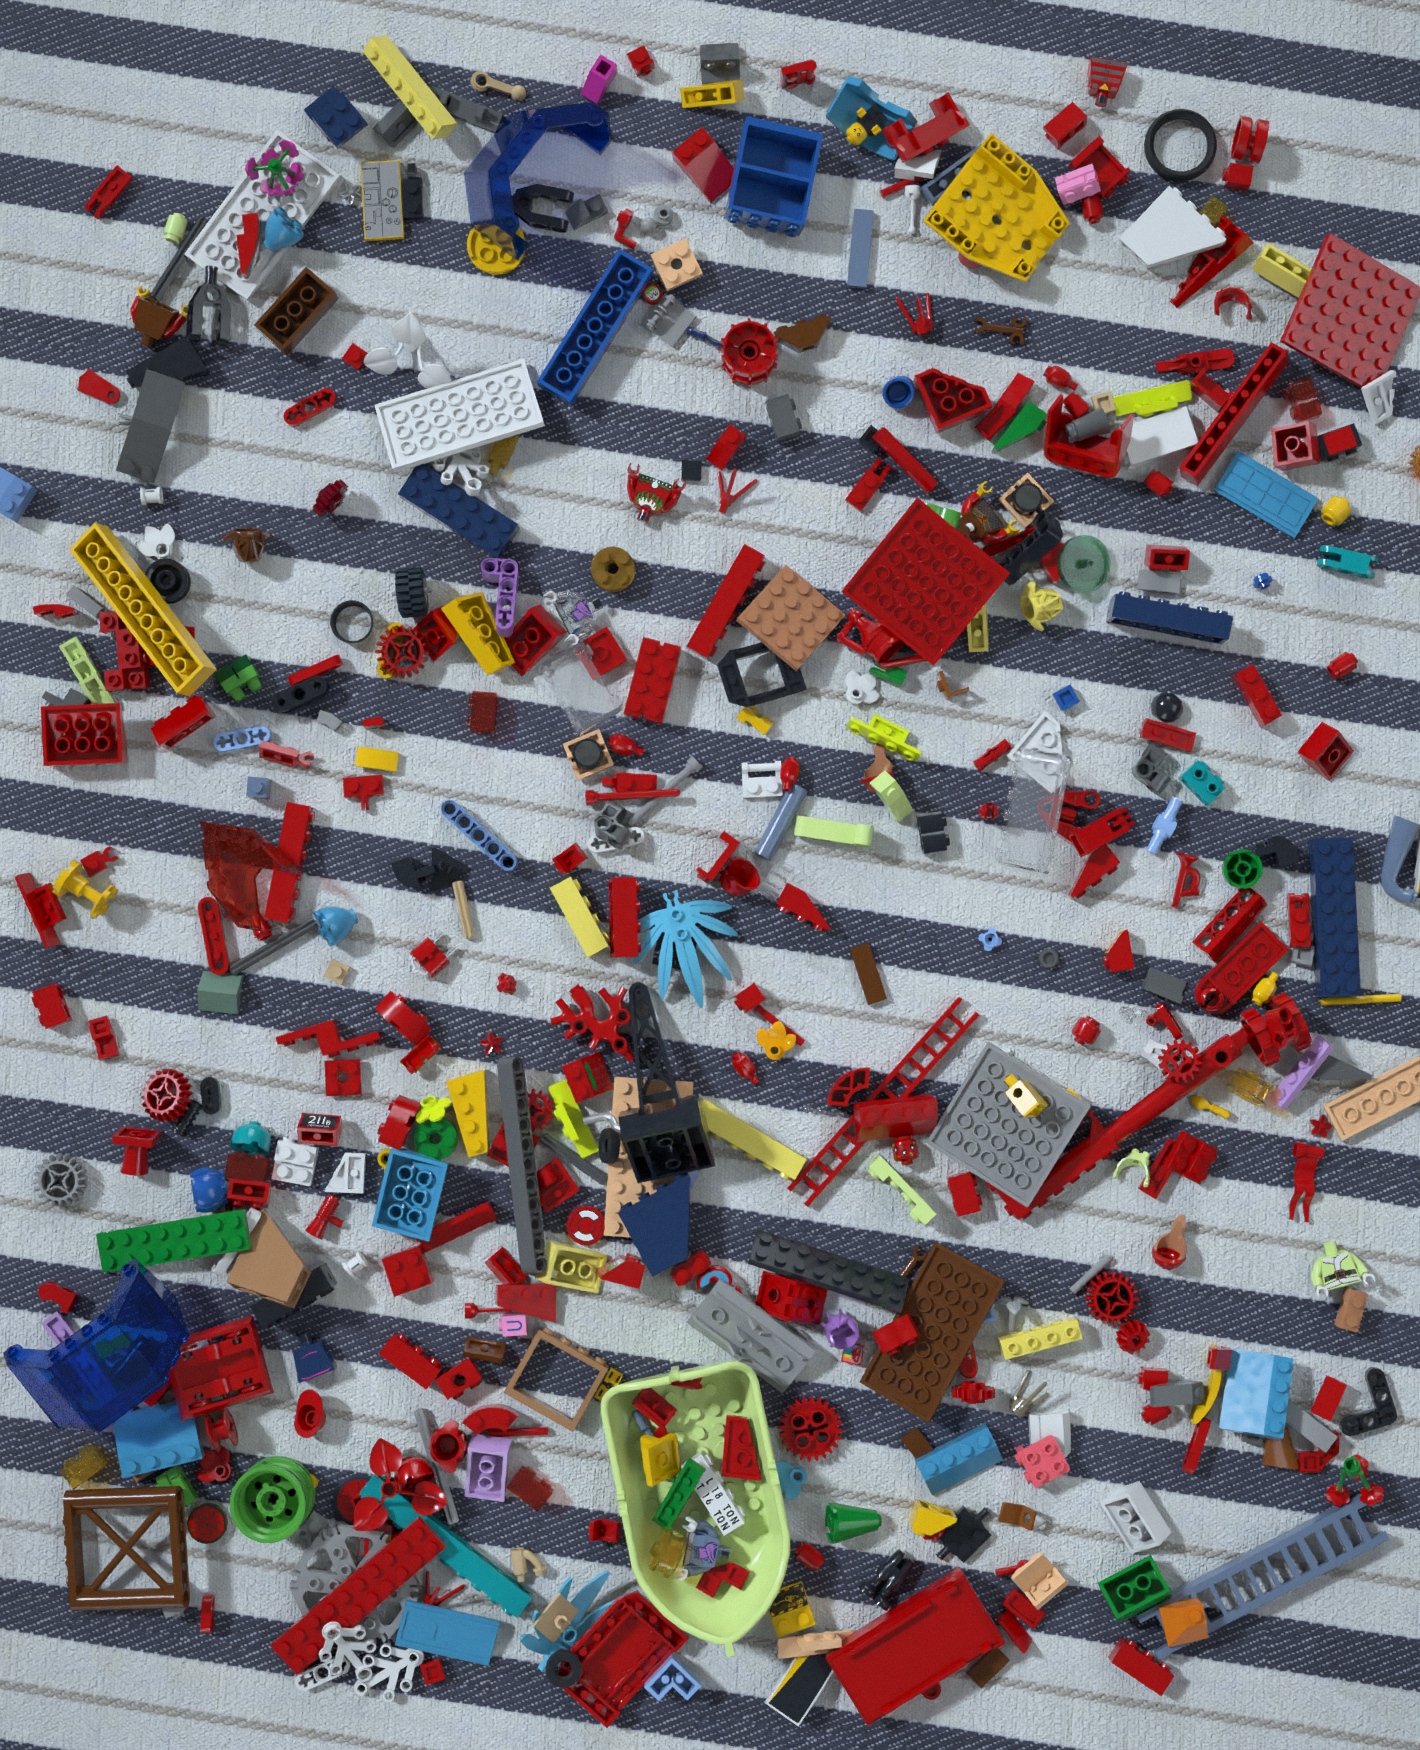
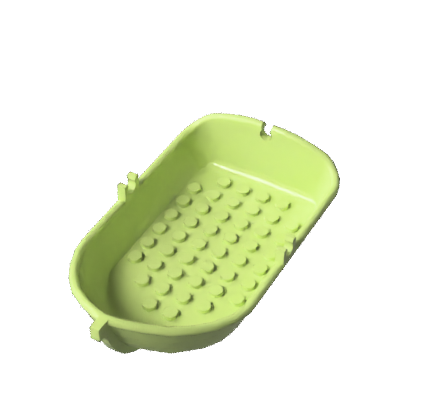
M734 1361L718 1362L680 1370L679 1365L673 1366L669 1373L635 1379L610 1388L602 1397L601 1418L616 1487V1499L619 1504V1514L622 1517L633 1572L638 1584L651 1603L664 1617L681 1630L707 1642L725 1645L726 1655L731 1657L735 1656L733 1643L742 1639L761 1620L779 1593L790 1556V1531L759 1380L754 1370L744 1363ZM703 1377L700 1382L703 1388L698 1390L670 1385L674 1381L682 1382ZM642 1389H654L677 1409L675 1415L665 1427L669 1433L677 1434L680 1468L683 1462L703 1451L705 1455L708 1454L714 1463L711 1466L715 1472L719 1471L722 1475L726 1416L735 1415L748 1418L762 1480L723 1477L724 1482H722L726 1489L730 1488L733 1492L735 1504L743 1508L746 1514L744 1516V1524L724 1536L695 1489L668 1532L652 1521L679 1473L653 1487L647 1485L640 1437L645 1435V1433L640 1430L639 1425L632 1417V1412L638 1410L632 1405V1401ZM641 1412L642 1417L649 1424V1429L653 1434L658 1426ZM689 1516L693 1520L707 1521L720 1535L719 1546L730 1548L729 1559L716 1558L715 1567L734 1562L750 1571L741 1590L723 1580L714 1598L696 1588L703 1573L687 1577L683 1581L674 1578L680 1575V1572L674 1570L675 1567L679 1566L684 1569L682 1564L688 1531L683 1528V1525L688 1526L690 1524L685 1519Z

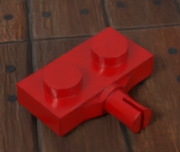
M383 775L343 778L344 798L361 799V810H370L369 798L384 795Z

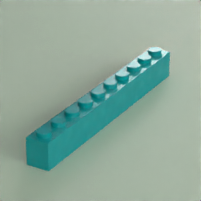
M373 1474L359 1493L362 1496L361 1499L370 1496L376 1498L379 1503L382 1497L381 1486L386 1482V1478ZM398 1493L393 1498H385L382 1506L387 1509L388 1517L393 1520L392 1523L395 1527L402 1530L420 1516L446 1544V1548L437 1555L440 1557V1562L447 1567L451 1566L456 1570L455 1573L460 1578H466L472 1582L471 1586L479 1592L482 1590L486 1593V1597L492 1603L500 1604L503 1607L502 1610L507 1615H514L517 1618L531 1601L532 1593L436 1517L432 1514L425 1516L416 1513L411 1504L412 1499L408 1495Z

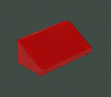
M1017 373L998 402L1004 399L1016 410L1035 381Z
M503 1247L485 1261V1264L502 1284H521L528 1277Z
M1006 1609L997 1616V1621L1022 1653H1026L1032 1643V1638L1011 1611Z

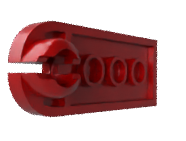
M1260 921L1198 981L1194 989V998L1197 1004L1203 1006L1205 1000L1213 994L1214 997L1202 1009L1211 1014H1221L1227 1011L1289 949Z

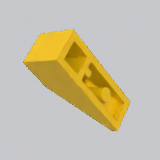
M742 79L680 88L682 108L730 104L745 100Z

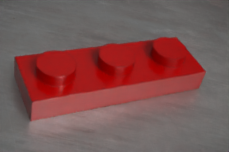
M1170 1138L1166 1140L1149 1169V1186H1143L1146 1179L1145 1175L1138 1187L1139 1190L1154 1199L1158 1197L1173 1172L1171 1169L1163 1166L1175 1144V1141Z

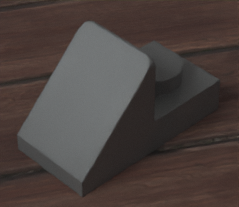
M600 194L584 202L582 198L579 199L565 214L573 230H576L608 214V209Z

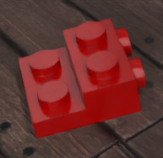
M1181 1130L1163 1166L1200 1185L1208 1176L1207 1170L1210 1164L1216 1161L1218 1149Z

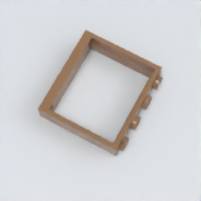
M540 1327L504 1393L573 1432L609 1366L606 1365L607 1362L601 1357L597 1356L594 1358L589 1355L590 1352L581 1346L576 1348L571 1345L573 1342L562 1336V1338L554 1335L555 1332L553 1330ZM541 1338L600 1371L573 1419L514 1386Z

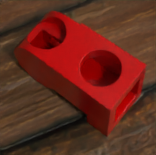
M52 1281L42 1284L38 1289V1295L42 1300H51L62 1305L60 1311L66 1314L72 1311L79 1296V1293Z

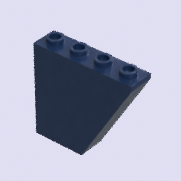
M683 1173L673 1178V1183L667 1185L665 1182L657 1186L655 1193L650 1195L649 1192H646L638 1197L639 1201L635 1204H632L630 1201L621 1206L622 1211L618 1213L652 1277L689 1256L690 1174L684 1175Z

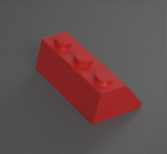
M194 695L186 701L187 704L184 706H178L171 710V715L165 719L162 717L154 722L155 726L151 728V731L159 746L170 749L216 717L204 697Z

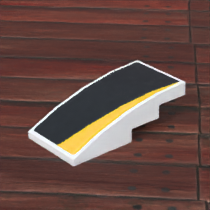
M826 1654L792 1657L776 1682L777 1685L766 1699L765 1704L799 1727L833 1673V1669L826 1660Z

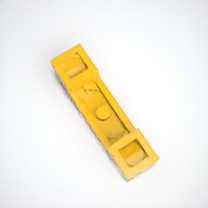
M1211 1370L1203 1402L1193 1404L1189 1417L1191 1423L1197 1424L1210 1410L1219 1390L1222 1370Z

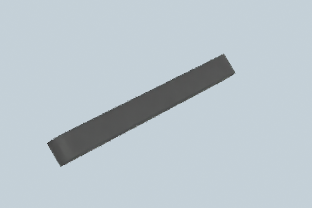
M519 1056L504 1057L499 1059L497 1070L520 1267L524 1274H543L547 1269V1256L524 1063Z

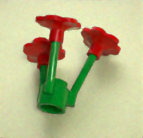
M1358 1454L1344 1461V1469L1340 1471L1339 1484L1329 1486L1326 1490V1500L1332 1502L1336 1507H1340L1342 1504L1347 1505L1350 1502V1491L1343 1487L1345 1476L1354 1480L1361 1478L1365 1487L1360 1491V1501L1367 1503L1368 1506H1374L1376 1503L1382 1502L1384 1489L1381 1486H1377L1374 1483L1368 1484L1365 1476L1369 1473L1367 1469L1369 1463Z

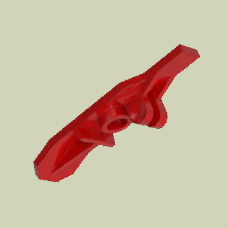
M1229 348L1184 353L1174 360L1156 362V372L1174 370L1181 374L1200 372L1203 368H1206V371L1230 368L1234 364L1235 358L1234 352ZM1193 359L1198 360L1199 364H1198V365H1194V364L1192 363V360H1193Z

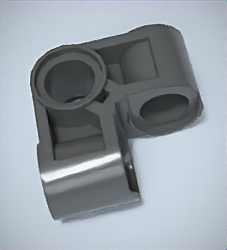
M1151 742L1133 766L1132 774L1151 792L1160 795L1171 781V778L1157 767L1168 754ZM1140 765L1146 767V775L1140 774L1138 770Z
M608 800L594 820L596 836L613 847L622 849L633 834L628 828L621 825L627 810Z

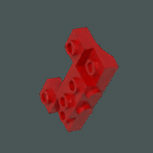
M949 92L929 103L935 118L908 132L902 118L882 129L890 147L894 146L902 163L921 153L926 156L934 151V146L938 144L939 147H942L950 142L949 137L970 126L966 117L955 105Z
M115 611L99 613L100 632L105 634L115 633L119 670L104 671L106 691L116 692L150 688L148 654Z

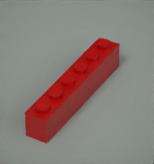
M746 544L743 545L690 638L686 649L706 660L709 656H714L718 649L715 646L719 639L723 640L728 631L725 627L728 622L732 623L737 615L735 612L737 606L743 605L747 597L744 595L748 588L752 589L756 582L755 574L757 571L761 572L766 564L763 561L765 559L764 554Z
M286 803L264 919L291 923V920L295 919L296 908H294L295 900L298 901L300 889L297 888L304 874V870L301 867L302 862H305L307 858L306 842H309L311 838L309 826L310 823L314 822L315 811H313L311 806Z

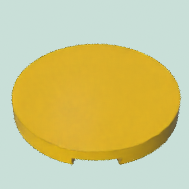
M496 215L483 218L482 221L471 229L467 239V250L471 261L478 269L487 274L502 275L511 272L521 263L525 255L526 242L522 230L515 222L507 217Z

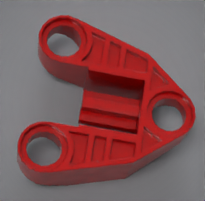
M1062 791L1039 802L1038 812L1051 832L1073 845L1069 835L1081 828L1054 819L1058 817L1074 822L1077 811L1059 806V803L1076 808H1096L1100 803V797L1094 791ZM1089 794L1094 795L1096 798V803L1092 806L1085 802V798ZM1044 802L1052 804L1053 809L1050 813L1043 812L1042 804Z

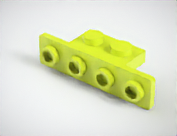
M1184 380L1114 396L1115 415L1121 416L1136 412L1142 415V417L1152 416L1153 412L1160 410L1161 413L1170 412L1173 410L1172 408L1178 407V402L1191 400L1192 394L1190 381Z
M876 714L873 715L869 725L851 717L846 726L852 733L860 734L872 743L885 746L888 751L897 752L909 761L917 762L922 751L904 743L910 731Z
M564 1079L549 1086V1092L556 1104L554 1114L558 1122L562 1120L565 1128L562 1131L566 1139H571L574 1142L581 1158L599 1151L588 1125H584V1116L574 1100L567 1081Z

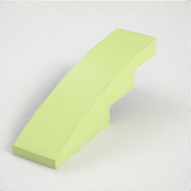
M75 636L59 645L91 703H116L111 693L106 691L105 682L78 637Z

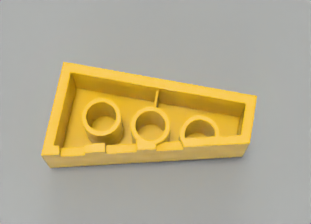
M483 592L455 598L441 608L487 676L499 673L515 663L504 637L497 633L495 618Z
M486 1069L446 1081L468 1158L490 1150Z

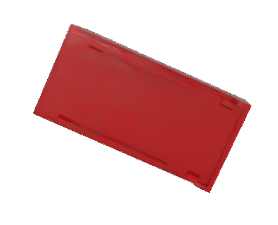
M958 1567L842 1640L841 1648H832L827 1652L826 1660L866 1725L869 1726L992 1649L1001 1647L1005 1644V1641L964 1572Z

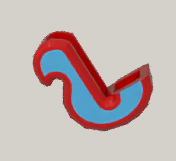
M710 1266L706 1271L699 1274L696 1281L697 1289L713 1281L717 1283L720 1278L732 1286L730 1271L724 1266ZM736 1285L734 1289L742 1294L740 1286Z

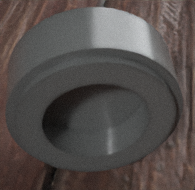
M1050 948L1042 950L1038 955V961L1044 968L1056 966L1059 960L1057 952Z

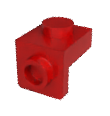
M576 842L552 860L555 863L556 869L565 875L588 859V857Z
M604 1518L592 1520L588 1528L589 1540L620 1542L621 1521Z

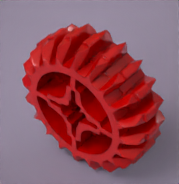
M404 625L399 627V631L394 626L392 627V632L390 630L385 631L387 637L384 635L380 636L383 643H376L378 647H382L381 650H375L376 654H381L382 656L376 660H383L384 662L380 665V668L382 669L387 666L386 674L391 673L393 670L392 677L394 678L399 673L400 678L404 679L405 672L408 678L412 677V671L415 674L419 673L417 667L424 669L425 666L421 661H428V658L423 657V654H429L428 650H423V647L428 646V643L422 644L421 640L424 639V636L422 635L417 638L416 636L419 631L415 630L411 633L412 627L410 626L406 631ZM396 636L408 638L402 645L392 641ZM412 643L415 644L417 649L416 658L411 653V646L413 645ZM388 646H390L394 653L392 662L388 658ZM403 647H405L404 653L406 654V656L402 655L401 657H399L400 651L398 650V648L402 649ZM402 659L413 663L408 668L396 666Z
M166 1068L162 1071H156V1075H150L151 1081H145L147 1087L142 1089L145 1095L141 1096L145 1101L141 1105L146 1107L145 1112L150 1114L151 1118L157 1119L160 1122H171L172 1120H178V1115L184 1116L183 1110H188L187 1104L192 1102L189 1096L194 1094L192 1091H189L192 1085L188 1083L190 1079L185 1077V1074L175 1069Z
M1111 1271L1110 1277H1108L1107 1272H1103V1279L1096 1275L1095 1277L1098 1282L1090 1281V1284L1094 1287L1093 1289L1090 1287L1086 1288L1091 1293V1295H1085V1299L1091 1300L1086 1303V1306L1093 1307L1089 1313L1091 1315L1096 1313L1094 1317L1096 1320L1102 1317L1101 1322L1103 1324L1109 1319V1324L1114 1325V1319H1116V1322L1120 1325L1122 1324V1317L1125 1321L1129 1320L1126 1316L1128 1313L1134 1316L1131 1308L1138 1309V1306L1133 1304V1301H1139V1297L1133 1295L1139 1291L1132 1289L1135 1283H1128L1130 1279L1128 1276L1122 1279L1123 1273L1119 1272L1117 1277H1115V1272ZM1114 1282V1285H1111L1108 1291H1100L1103 1285ZM1120 1284H1122L1127 1291V1300L1121 1298L1119 1295ZM1115 1293L1114 1296L1118 1300H1112L1111 1303H1109L1110 1300L1106 1296H1112ZM1097 1296L1105 1300L1104 1312L1097 1305ZM1115 1306H1125L1121 1311L1110 1314Z

